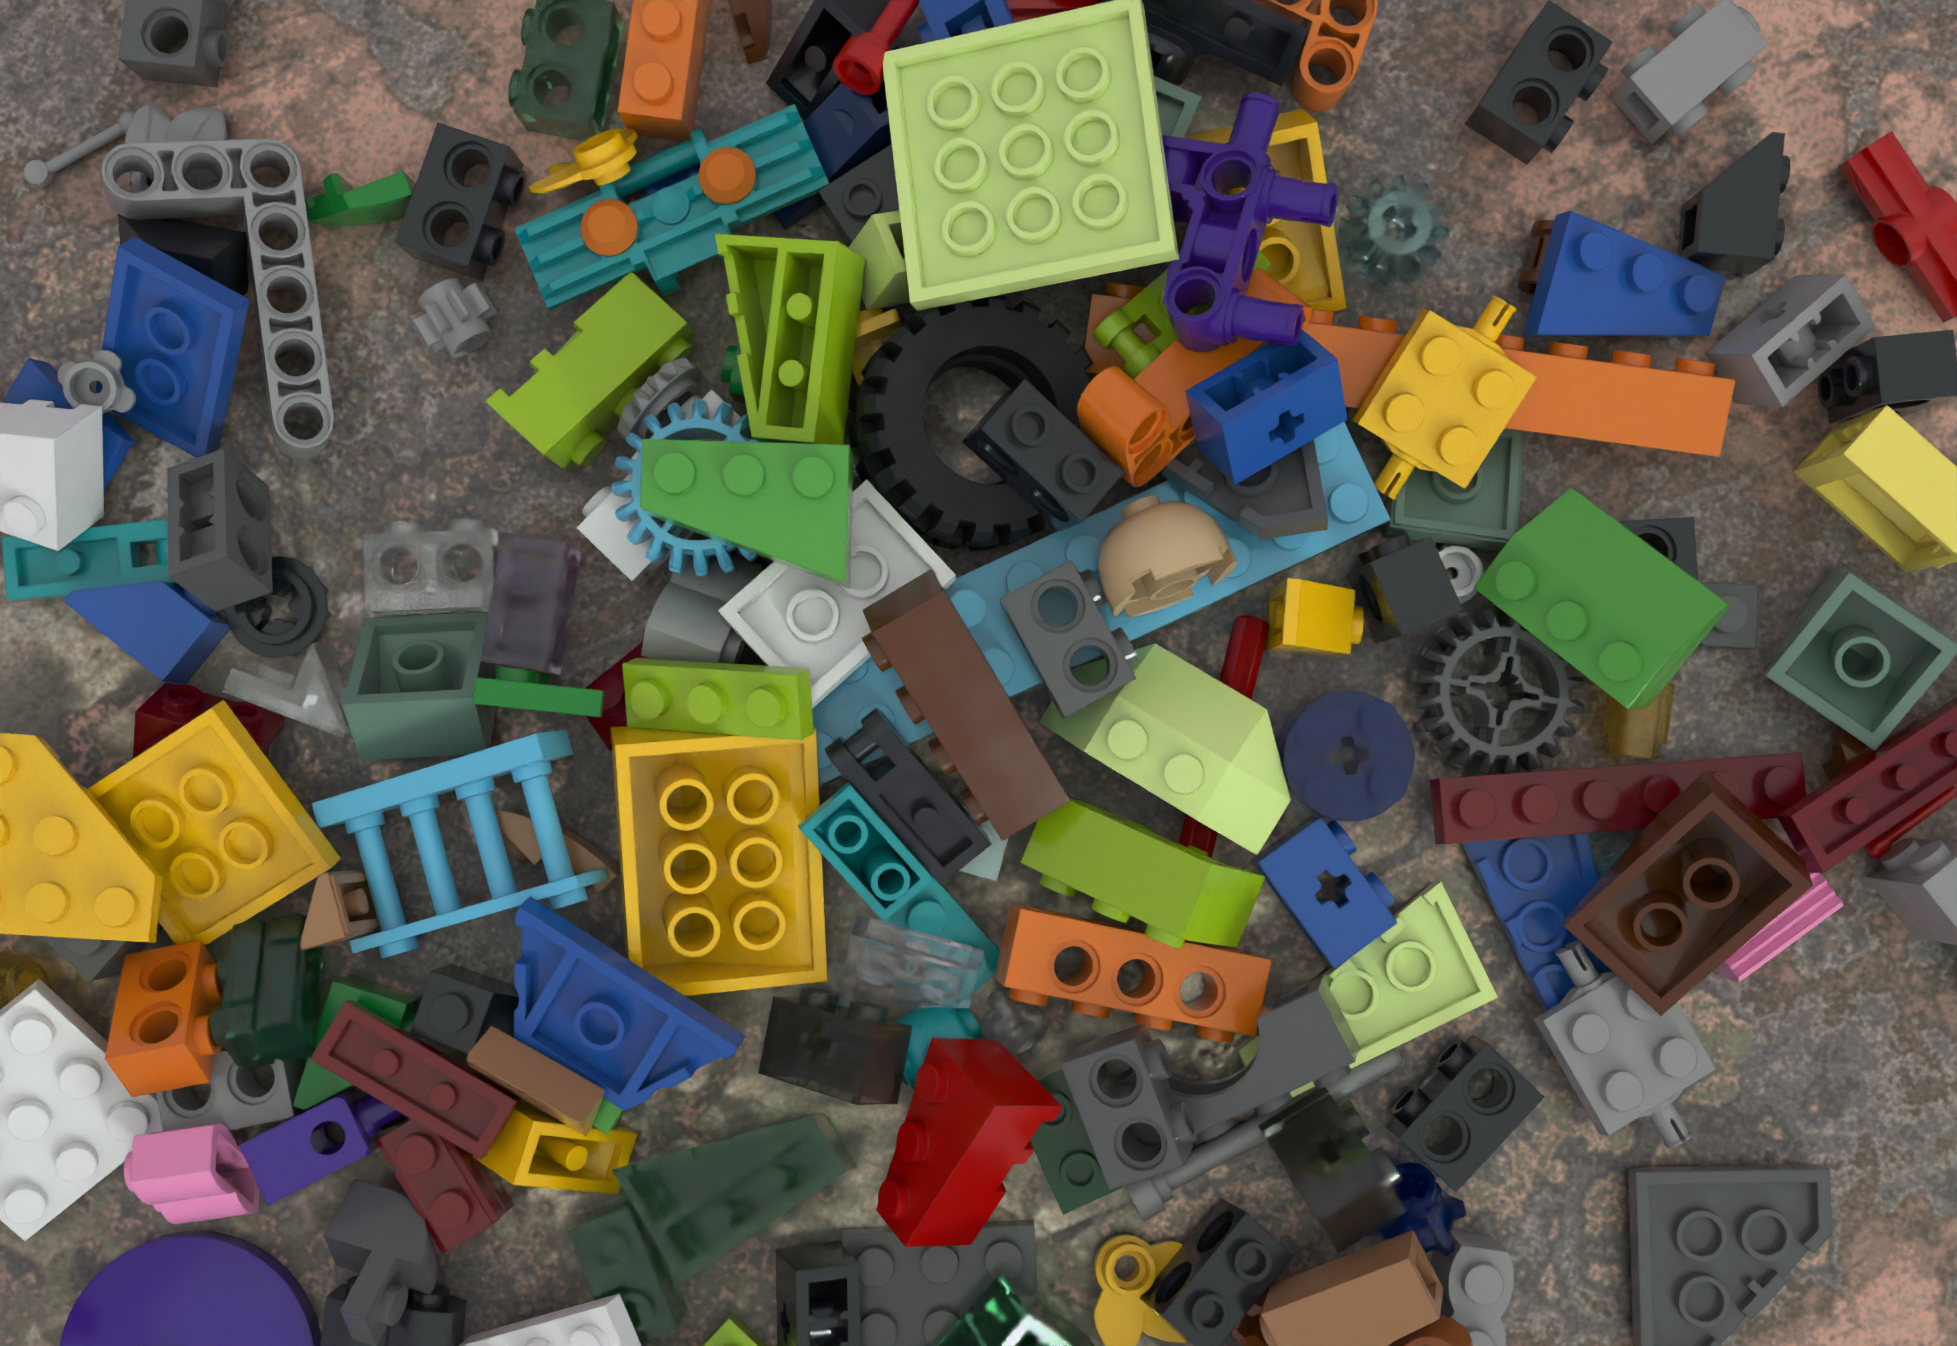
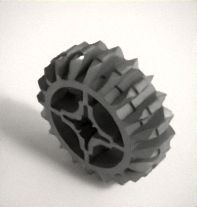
M1492 606L1482 607L1478 610L1477 624L1466 612L1456 615L1454 617V627L1457 635L1444 626L1437 628L1433 632V636L1443 651L1441 652L1428 646L1422 647L1418 652V657L1423 662L1432 666L1430 672L1422 670L1413 671L1410 674L1411 682L1427 685V695L1411 697L1409 699L1410 707H1428L1431 715L1416 723L1417 730L1422 733L1438 728L1441 732L1432 741L1430 749L1435 754H1440L1455 745L1450 759V766L1455 769H1463L1473 757L1475 776L1490 775L1494 764L1499 774L1516 773L1517 760L1527 772L1539 770L1540 758L1537 750L1549 758L1558 757L1561 754V749L1552 735L1556 734L1557 736L1572 738L1577 732L1573 724L1563 718L1565 713L1578 714L1584 712L1586 708L1584 703L1579 700L1569 699V690L1585 686L1586 681L1584 677L1573 676L1567 678L1565 667L1571 666L1570 663L1557 655L1556 652L1523 626L1521 627L1519 623L1505 612L1502 613L1499 621L1497 613ZM1483 640L1496 641L1494 653L1486 656L1484 667L1478 675L1469 674L1462 676L1452 674L1459 659L1473 645ZM1516 648L1522 651L1536 667L1542 688L1529 685L1523 679L1520 673L1521 656L1515 654ZM1501 679L1503 682L1499 687L1506 686L1508 694L1521 696L1522 698L1496 702L1492 706L1490 703L1494 698H1487L1486 691L1471 687L1498 682ZM1450 693H1452V696L1466 700L1472 706L1474 711L1473 727L1479 729L1478 739L1471 735L1458 721L1451 705ZM1518 709L1540 711L1534 724L1524 735L1513 742L1498 746L1500 731L1508 729L1510 718Z

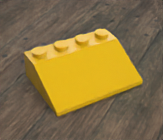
M628 726L610 727L625 958L684 996L827 981L822 853L798 827L803 820L820 807L816 728L813 726L814 734L803 740L629 728Z

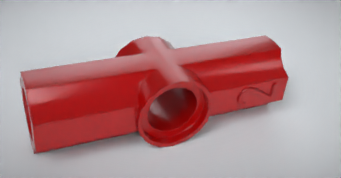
M1891 131L1840 164L1839 168L1875 220L1872 225V235L1881 254L1894 266L1907 268L1944 323L1957 316V203L1942 188L1928 186Z

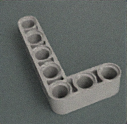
M272 139L127 143L113 148L107 153L102 162L101 174L106 199L116 213L126 218L137 220L243 215L271 434L277 448L283 454L293 459L307 460L318 456L325 450L330 441L334 416L301 167L297 155L288 145ZM260 167H274L286 176L287 181L278 187H264L256 182L252 177V173ZM207 169L215 173L221 181L213 189L198 190L190 186L184 178L192 170ZM136 171L147 175L153 182L145 191L131 193L121 189L116 184V181L122 174ZM270 228H282L294 237L295 244L289 249L273 250L261 241L260 235ZM287 289L297 293L303 300L304 306L297 312L281 313L270 305L268 297L276 290ZM298 351L306 355L311 361L312 369L302 376H289L279 369L276 359L284 352ZM307 413L319 422L321 431L314 438L307 440L297 439L291 436L285 429V419L291 414Z

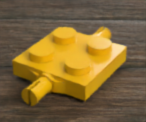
M1492 295L1490 302L1473 329L1453 325L1429 309L1423 308L1352 420L1377 435L1386 448L1393 453L1374 482L1377 490L1395 500L1415 467L1421 470L1438 472L1465 489L1537 379L1535 375L1509 360L1500 346L1495 343L1513 313L1516 312L1517 309L1514 306Z

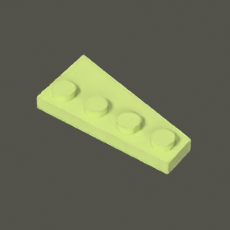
M1439 880L1432 882L1393 915L1398 922L1396 925L1337 968L1331 967L1322 975L1359 1044L1356 1061L1349 1065L1351 1069L1498 998L1442 882ZM1257 1029L1256 1037L1249 1036L1235 1048L1244 1067L1257 1054L1259 1029ZM1312 1081L1291 1091L1292 1098L1315 1087Z

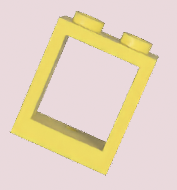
M1888 405L1835 425L1793 471L1796 476L1906 573L1931 567L1939 569L1946 564L1957 562V466Z

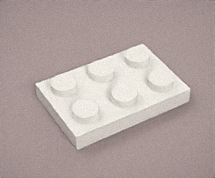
M865 480L853 491L850 589L774 561L718 611L766 666L810 668L813 709L871 657L862 640L863 636L871 632L863 609L930 569L934 571L944 590L956 581V574L871 483Z

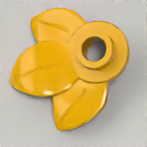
M627 128L611 129L588 138L573 149L572 152L577 160L576 162L552 164L549 167V176L528 187L530 192L546 194L565 188L578 181L593 179L597 186H601L623 177L631 170L628 161L637 153L633 145L634 141L638 138L636 131Z
M1121 1234L1108 1239L1099 1248L1094 1260V1275L1101 1291L1093 1309V1319L1098 1335L1105 1346H1136L1142 1332L1162 1341L1187 1342L1140 1299L1142 1294L1150 1289L1156 1277L1184 1244L1166 1241L1149 1245L1137 1236ZM1125 1255L1132 1256L1135 1263L1134 1271L1126 1278H1118L1115 1273L1117 1260Z

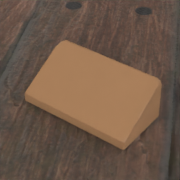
M364 869L327 872L318 875L301 937V950L349 942L381 932Z
M492 1026L468 1053L466 1062L474 1072L584 1136H587L591 1131L605 1090Z

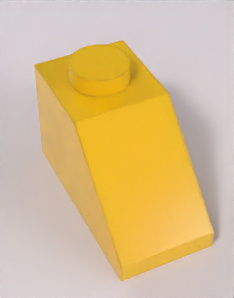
M1286 578L1270 588L1267 622L1270 628L1265 644V652L1339 658L1350 655L1351 644H1360L1364 625L1363 607L1354 606L1355 590L1294 578Z
M520 1100L488 1156L483 1160L475 1156L473 1158L512 1185L618 1195L638 1133L632 1129L616 1125L606 1134L593 1126L589 1134L584 1136L527 1102Z

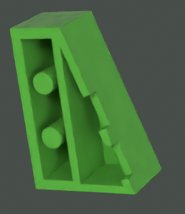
M642 439L640 508L650 516L850 589L854 456L850 445Z

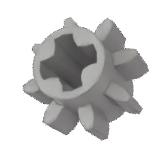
M449 278L433 285L419 297L418 304L425 314L417 317L412 322L427 347H432L435 353L446 347L451 357H462L482 347L493 336V332L486 321L496 317L498 313L484 290L480 289L477 283H472L465 288L459 278Z

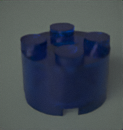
M1340 691L1311 698L1300 705L1288 717L1276 738L1291 799L1304 810L1321 818L1339 821L1369 819L1389 809L1404 797L1408 789L1415 760L1414 745L1410 731L1392 704L1373 695L1358 691ZM1341 738L1345 748H1353L1355 751V761L1347 763L1346 773L1343 765L1332 764L1330 760V752L1341 748Z

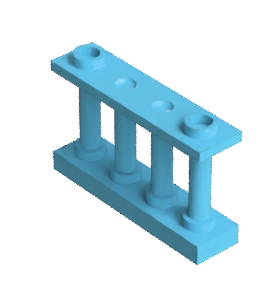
M567 729L532 734L311 803L318 828L345 824L347 834L354 833L381 932L349 941L352 953L378 946L381 959L420 948L417 938L419 934L520 906L530 896L535 900L546 898L548 907L551 910L588 900L586 886L609 880L605 867L579 875L574 874L547 775L553 773L550 761L573 755ZM508 774H512L514 784L521 782L549 881L548 884L520 892L517 891L490 793L496 791L494 779ZM455 791L458 801L465 800L492 900L465 908L461 907L435 809L441 807L438 796ZM400 808L402 818L409 817L436 913L434 917L410 924L406 923L380 826L386 824L383 813Z

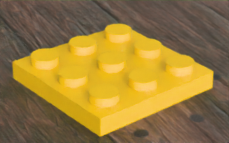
M224 700L88 788L90 793L120 826L119 830L141 856L146 857L163 876L158 922L175 944L202 940L204 945L209 944L318 877V875L331 869L341 859Z

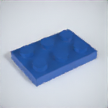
M135 236L119 245L102 350L113 351L122 359L123 364L120 372L126 386L134 390L136 402L133 408L127 412H118L116 410H112V412L196 458L219 450L250 300ZM97 381L95 393H100L103 386Z

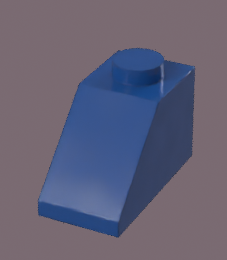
M165 581L73 590L63 600L162 682L187 684L231 630L227 619L218 611H214L179 584Z

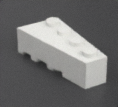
M30 399L24 404L0 402V531L59 551L104 517L102 406L81 404L75 409L55 408L53 401Z

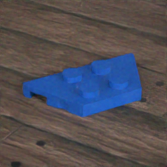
M531 896L518 908L515 914V926L522 927L521 957L515 962L514 988L519 996V1004L514 1011V1038L605 1090L603 1098L621 1110L627 1111L650 1099L653 1093L660 1088H671L691 1078L697 1069L720 1057L725 1060L733 1056L746 1037L743 1033Z

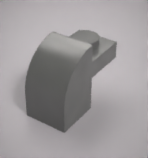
M354 1179L323 1236L336 1266L359 1273L340 1309L352 1340L371 1346H378L387 1326H394L401 1318L408 1299V1288L429 1295L432 1294L438 1272L437 1256L424 1218L419 1216L410 1199L397 1191Z

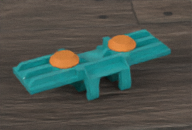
M795 104L708 142L703 129L699 127L689 132L691 139L630 165L631 170L626 175L611 183L599 186V191L515 227V232L547 308L551 311L619 281L629 272L637 273L646 268L649 269L654 282L664 296L670 295L682 289L678 279V272L714 256L724 261V257L718 254L715 234L733 235L732 230L816 194L820 189L829 184ZM701 163L699 174L672 186L662 188L658 192L629 205L626 204L624 196Z

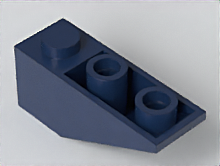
M897 45L896 47H894L893 49H891V51H892V50H896V49H900V48H899V46ZM885 82L872 95L859 94L841 83L803 122L829 184L892 144ZM819 192L773 212L784 230L822 206Z

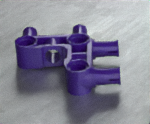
M1250 92L1242 96L1229 143L1222 144L1162 135L1173 219L1177 222L1189 223L1181 251L1178 252L1179 260L1170 261L1164 289V303L1177 341L1185 349L1193 352H1209L1219 348L1221 345L1233 344L1238 338L1296 348L1303 327V306L1246 296L1266 225L1270 224L1274 218L1331 227L1338 204L1337 184H1325L1282 177L1280 171L1274 169L1267 151L1280 109H1278V102L1267 94ZM1245 188L1237 194L1225 195L1231 189ZM1198 305L1212 306L1205 313L1187 315L1189 310Z

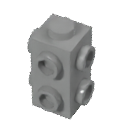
M1720 0L1707 12L1700 4H1697L1668 30L1674 37V40L1664 49L1658 52L1650 44L1622 68L1620 72L1627 78V81L1611 98L1651 144L1669 129L1679 138L1709 112L1708 108L1702 103L1709 95L1719 89L1727 97L1758 71L1750 60L1769 43L1760 34L1759 24L1749 11L1742 7H1737L1731 0Z

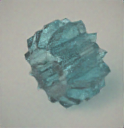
M1403 174L1396 175L1391 181L1389 189L1378 179H1374L1365 188L1366 197L1358 195L1351 197L1346 208L1352 217L1342 220L1339 225V233L1347 238L1355 239L1343 250L1344 258L1355 259L1362 255L1366 260L1359 270L1361 278H1368L1377 267L1381 269V279L1385 286H1392L1397 281L1400 272L1407 280L1414 282L1423 274L1422 264L1433 267L1441 259L1442 254L1436 244L1445 242L1449 237L1450 230L1448 227L1434 222L1445 212V203L1434 202L1426 205L1423 201L1429 191L1428 183H1421L1413 193L1407 192V182ZM1391 221L1398 223L1402 227L1399 238L1396 241L1389 239L1385 235Z

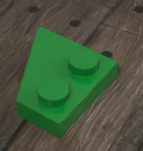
M497 667L496 679L475 677L472 704L602 717L605 691L549 685L550 674Z

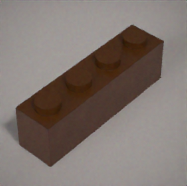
M932 569L863 609L871 630L870 633L862 637L868 652L882 673L891 667L895 669L904 684L895 690L902 706L915 725L925 719L937 736L928 741V745L947 776L958 770L968 787L959 793L978 826L989 820L1003 841L1070 801L1057 775Z

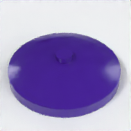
M183 1231L148 1240L125 1252L96 1274L76 1300L64 1326L60 1346H320L321 1334L314 1309L307 1294L292 1273L274 1256L251 1242L229 1234L213 1231Z

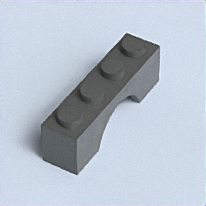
M1323 976L1264 1003L1258 1016L1259 1045L1257 1054L1239 1072L1213 1081L1191 1080L1173 1072L1172 1077L1167 1078L1176 1103L1184 1101L1187 1104L1200 1142L1213 1139L1229 1130L1234 1125L1233 1117L1253 1108L1257 1115L1270 1113L1287 1104L1292 1099L1290 1092L1313 1081L1317 1089L1324 1088L1340 1081L1351 1073L1352 1070L1349 1065L1356 1061L1359 1044ZM1131 1066L1110 1075L1114 1081L1123 1085H1131L1137 1082L1135 1071ZM1141 1122L1130 1125L1132 1135L1142 1145L1157 1146L1161 1144L1159 1133L1151 1125Z

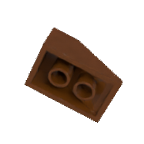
M1706 770L1656 815L1563 921V926L1662 1016L1811 888L1813 884L1804 859Z

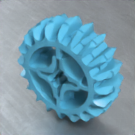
M704 399L694 400L691 419L685 418L684 412L677 403L668 405V415L672 423L666 427H663L662 423L652 414L644 419L646 426L654 434L650 439L693 440L713 438L722 441L765 442L756 438L749 439L751 430L747 413L740 417L733 427L731 426L733 407L726 402H722L719 405L713 420L709 419V409ZM630 433L626 438V442L639 454L636 460L619 456L616 458L615 466L619 470L631 474V481H617L611 485V492L614 495L632 498L633 500L620 506L615 511L616 518L621 522L640 520L639 523L630 529L627 539L632 544L638 545L653 537L645 554V557L653 563L663 559L667 552L672 550L669 559V570L676 574H681L684 571L690 556L694 558V570L699 577L709 576L711 569L710 557L717 556L719 566L725 573L734 572L735 563L730 551L738 547L712 538L707 540L679 538L685 530L684 528L668 522H664L661 525L657 518L650 516L640 508L642 438L637 434ZM738 548L741 554L750 562L758 558V554Z

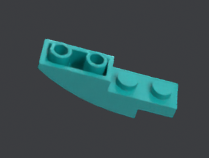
M849 782L798 825L803 834L884 923L887 922L961 1004L995 975L1000 952L998 946L966 912L950 890L943 883L940 884Z

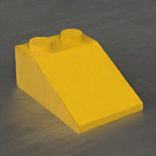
M1303 108L1279 114L1267 151L1274 169L1279 170L1282 177L1327 184L1318 122ZM1234 125L1189 135L1186 138L1222 144L1229 143ZM1245 188L1231 189L1225 195L1237 194ZM1275 218L1270 224H1267L1259 250L1272 263L1268 274L1310 305L1312 309L1330 312L1346 309L1334 224L1332 223L1331 227H1326L1318 224Z

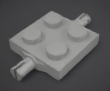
M1577 940L1565 945L1566 948H1560L1555 954L1559 957L1575 986L1568 991L1559 1004L1534 1018V1021L1598 1133L1610 1136L1638 1117L1650 1116L1667 1148L1683 1144L1681 1140H1689L1692 1134L1685 1126L1673 1102L1678 1098L1683 1089L1716 1068L1679 1003L1674 1004L1660 1016L1612 970L1597 972L1581 941Z

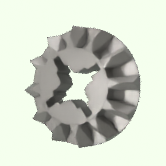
M683 357L663 364L656 374L648 376L645 384L640 389L634 391L632 400L623 407L622 416L617 427L620 434L625 439L630 433L637 434L642 439H650L654 434L644 422V419L650 414L654 415L662 423L663 427L670 425L671 419L668 415V405L677 403L681 407L688 399L697 395L699 389L697 383L701 374L700 369Z

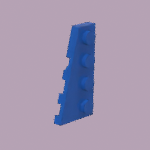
M1588 833L1462 843L1543 1011H1548L1559 1004L1568 991L1575 986L1555 953L1560 948H1566L1565 945L1578 940L1563 926V921L1598 882ZM1582 943L1597 972L1611 971Z

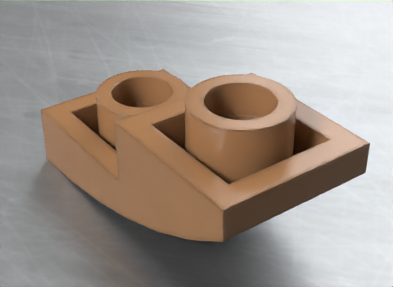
M513 808L498 810L496 815L507 853L522 864L527 859L534 865L542 864L543 860L530 813ZM561 825L575 875L606 868L609 880L586 886V891L590 887L598 894L610 890L620 880L619 864L593 842L574 830Z

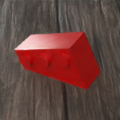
M932 1037L924 1063L920 1066L916 1075L915 1091L905 1121L898 1130L897 1146L886 1180L880 1186L876 1207L878 1214L904 1247L971 1245L1007 1192L1002 1181L1014 1164H1025L1033 1153L1034 1148L1029 1141L1042 1121H1054L1063 1108L998 1040Z

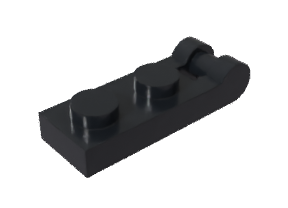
M876 707L861 719L862 728L847 740L841 736L825 748V752L838 771L936 880L942 884L992 844L987 833L981 826H978L974 818L902 738L884 713ZM880 747L890 759L871 772L863 763V760Z

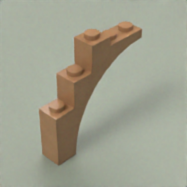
M1411 1230L1271 1284L1259 1317V1322L1268 1346H1388L1392 1342L1440 1319L1444 1289L1416 1234Z

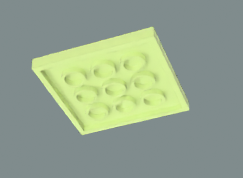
M1113 0L885 52L882 65L910 303L917 311L1179 260L1142 0Z

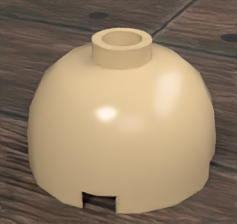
M1152 495L1138 499L1121 510L1124 520L1117 523L1107 533L1100 546L1098 574L1102 591L1112 615L1117 617L1124 608L1127 617H1135L1161 610L1194 596L1191 587L1205 575L1208 576L1211 585H1215L1235 569L1237 560L1219 524L1204 510L1196 505L1182 501L1160 503L1158 496Z

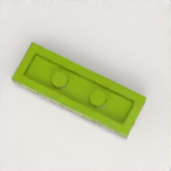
M635 658L622 664L627 726L629 728L803 740L814 734L810 668Z

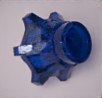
M1408 1162L1398 1164L1386 1173L1383 1179V1191L1379 1203L1374 1211L1363 1219L1366 1236L1376 1235L1380 1236L1383 1240H1388L1413 1230L1425 1253L1437 1250L1447 1256L1455 1250L1454 1242L1450 1237L1456 1220L1467 1215L1463 1200L1445 1193L1439 1184L1436 1183L1433 1173L1427 1167L1418 1163Z

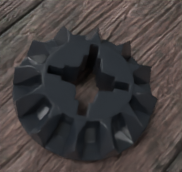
M274 556L272 557L273 592L269 594L284 597L289 592H292V599L289 601L288 607L294 613L293 617L298 620L297 623L277 618L269 624L268 617L273 609L266 603L268 599L264 596L226 608L227 621L236 639L248 650L271 658L299 655L310 644L320 640V632L325 621L331 617L326 596L329 590L322 584L319 577L314 573L313 568L292 558Z

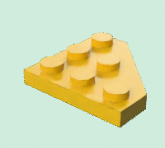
M0 733V934L156 943L163 876L146 857L141 856L119 830L120 826L90 791L79 784L61 763L59 755L44 738L36 735Z

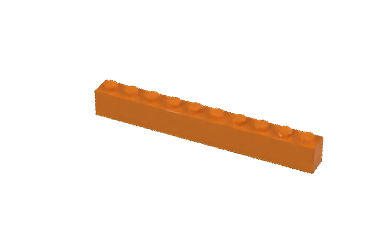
M1106 282L1104 294L1091 292L1083 347L1094 364L1086 368L1085 372L1099 374L1111 366H1117L1124 370L1123 367L1126 362L1113 348L1105 350L1092 334L1106 317L1117 309L1122 308L1144 289L1143 286ZM1312 309L1311 320L1305 332L1338 359L1345 407L1360 409L1406 334L1396 333L1397 320L1359 316L1358 328L1333 325L1334 312ZM1143 322L1133 330L1145 345L1157 338ZM1500 334L1495 341L1509 360L1537 377L1505 428L1720 457L1735 380L1714 376L1716 363L1676 358L1674 370L1650 367L1652 355L1613 349L1611 362L1587 359L1589 346L1550 341L1548 353L1523 350L1525 341L1523 337Z

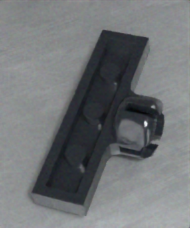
M1098 0V1L1104 3V2H1109V1H1113V0ZM1142 0L1150 53L1153 50L1162 54L1153 75L1177 86L1185 81L1195 58L1201 53L1213 54L1282 86L1312 23L1311 20L1269 0Z

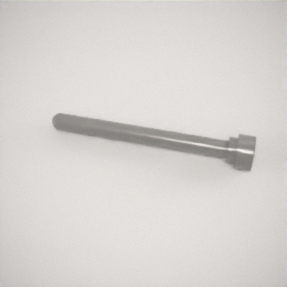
M1393 1048L1352 1068L1349 1075L1332 1085L1320 1089L1313 1087L1293 1097L1287 1104L1270 1113L1254 1116L1191 1150L1185 1165L1124 1185L1141 1219L1144 1222L1166 1210L1163 1203L1174 1198L1173 1190L1397 1070L1402 1063L1400 1051L1397 1048Z

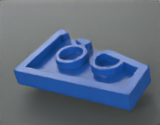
M1573 211L1557 214L1522 337L1572 336L1593 338L1599 336H1629V338H1698L1710 336L1726 275Z

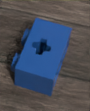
M1303 329L1296 348L1268 343L1185 391L1199 451L1235 485L1348 420L1338 359Z
M1310 816L1250 861L1261 875L1266 876L1265 882L1323 962L1335 969L1398 923L1387 909L1395 901L1382 881L1372 871L1363 876L1352 861L1350 855L1357 851V849L1340 824L1334 819L1326 824L1321 817ZM1321 873L1334 878H1340V881L1334 886V890L1339 896L1336 900L1331 901L1324 897L1316 898L1315 894L1322 888L1320 881L1317 879V876Z

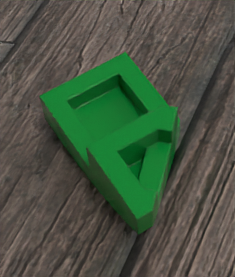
M400 171L353 189L338 173L329 174L323 180L326 193L312 198H305L307 220L309 223L319 225L364 226L403 219L416 183L404 171Z

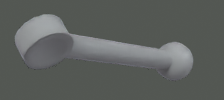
M129 110L123 112L117 124L45 163L40 160L28 162L24 168L25 179L37 187L43 188L48 186L52 182L55 172L125 135L136 111Z

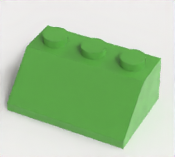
M1570 488L1517 531L1473 587L1627 709L1648 708L1731 606V604L1575 488Z

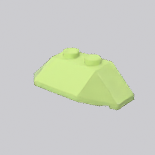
M1156 643L1135 649L1139 662L1130 667L1136 677L1135 680L1063 719L1054 702L1051 701L1039 721L1040 724L1190 817L1256 855H1259L1291 802L1268 710ZM1105 659L1078 666L1072 669L1071 673L1081 684L1096 685L1105 678L1107 663Z

